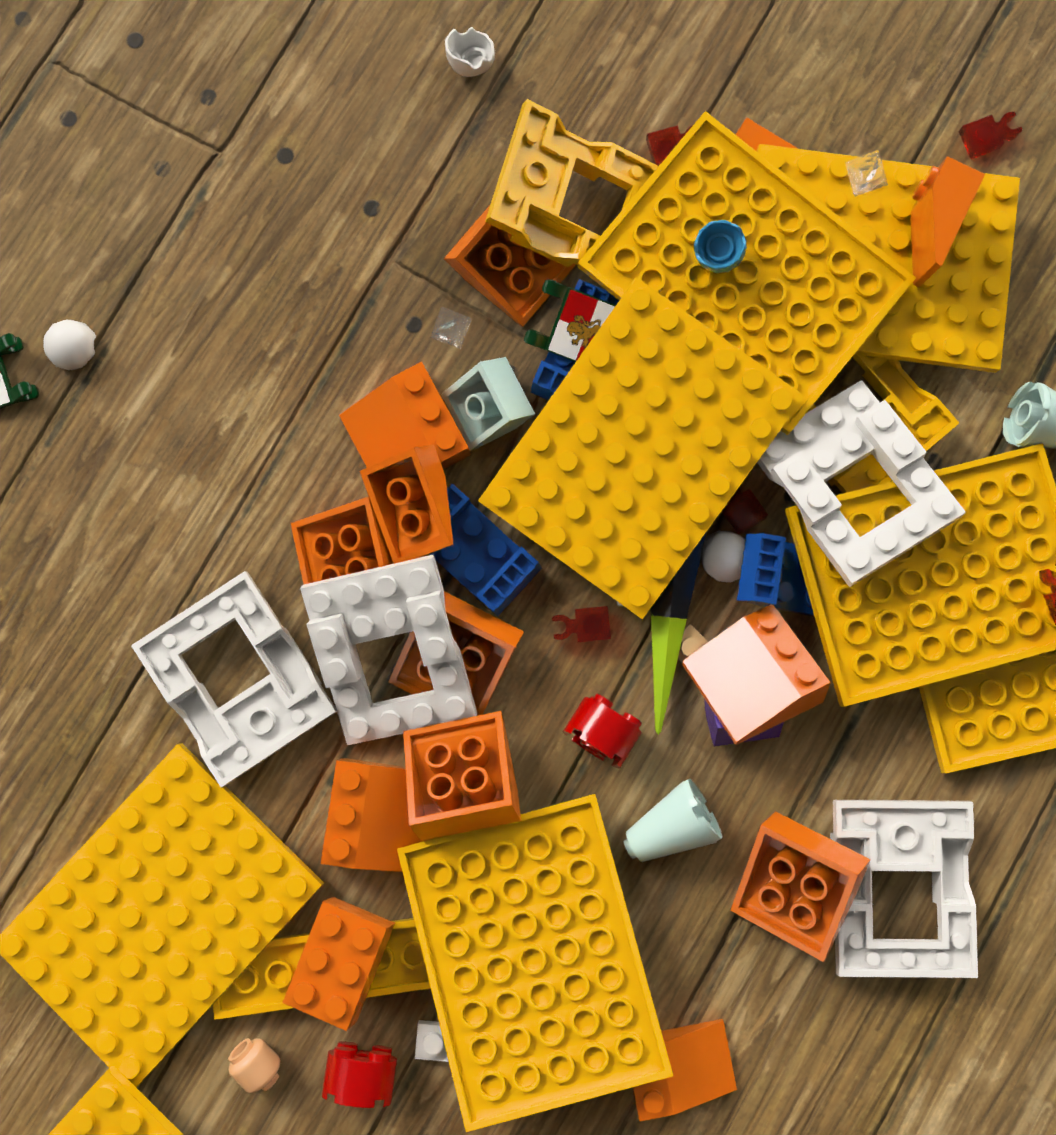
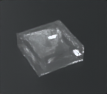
M879 150L845 162L855 197L888 185Z
M441 306L430 338L461 349L472 318Z

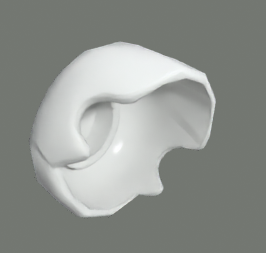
M470 27L465 33H458L456 29H453L445 39L447 60L454 72L463 77L483 74L493 65L495 60L494 43L487 34L476 31L473 27Z
M63 320L52 324L44 335V352L56 367L66 370L79 369L85 366L95 355L94 339L96 335L85 323Z
M719 530L708 535L704 541L701 555L702 565L707 574L721 582H733L740 579L746 541L732 531Z

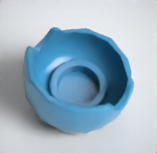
M726 220L709 222L699 230L694 242L696 259L703 268L713 273H725L737 267L745 257L747 241L742 229L737 224Z

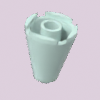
M1027 382L1016 391L1008 404V407L1012 408L1010 419L1004 417L1003 435L1008 443L1017 447H1029L1043 443L1044 448L1056 449V391L1044 383Z
M692 779L682 781L626 831L627 839L623 842L632 859L637 857L641 862L714 844L722 839L723 836L713 812H709L705 805V802H707Z

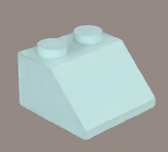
M506 357L479 362L441 394L470 451L515 430L535 415Z

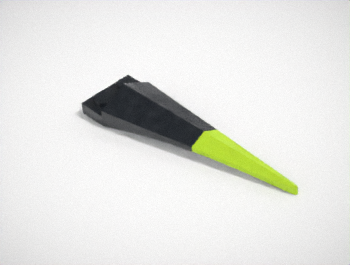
M706 533L651 607L655 731L658 735L663 726Z

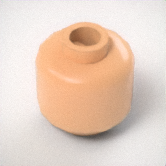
M247 1038L234 1048L228 1058L230 1061L228 1067L230 1076L247 1093H255L261 1089L267 1091L279 1078L277 1072L281 1064L280 1057L263 1039L255 1038L250 1040Z

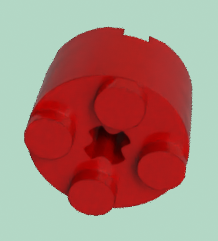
M599 694L590 698L584 697L562 732L566 736L571 733L575 734L572 739L575 744L604 761L606 756L614 759L611 766L620 769L642 734L639 730L642 722L626 712L623 716L611 709L614 704Z
M339 1041L337 1047L328 1051L322 1098L327 1100L330 1094L335 1095V1104L350 1107L374 1108L375 1100H384L383 1107L390 1106L397 1058L392 1056V1048L373 1045L371 1051L358 1050V1043Z

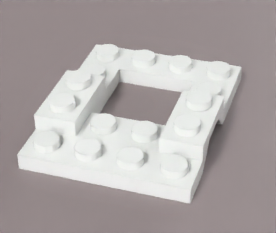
M862 380L806 413L788 435L780 430L757 462L768 478L784 487L798 506L807 531L849 587L955 522L966 513L925 461L924 456L927 453L887 401L879 402ZM872 454L910 502L911 506L859 537L839 510L842 504L825 482Z
M434 555L302 585L300 590L310 620L306 625L325 688L330 687L347 745L403 734V731L477 716V709L461 651L452 636L447 618L443 585ZM414 631L423 665L428 668L434 690L373 703L355 644Z
M246 571L131 645L166 702L183 718L197 740L204 762L220 787L226 786L337 712V709L320 685L322 683L287 628L282 626L257 585ZM236 620L270 674L218 708L203 683L197 681L183 659L182 654Z
M833 800V833H830V839L871 859L859 890L835 939L836 974L839 977L978 978L976 904L969 885L968 854L974 840L973 802ZM872 871H932L933 902L937 904L938 939H873Z

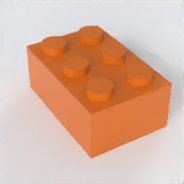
M336 897L324 900L282 1003L340 1029L349 1030L359 1018L395 923Z

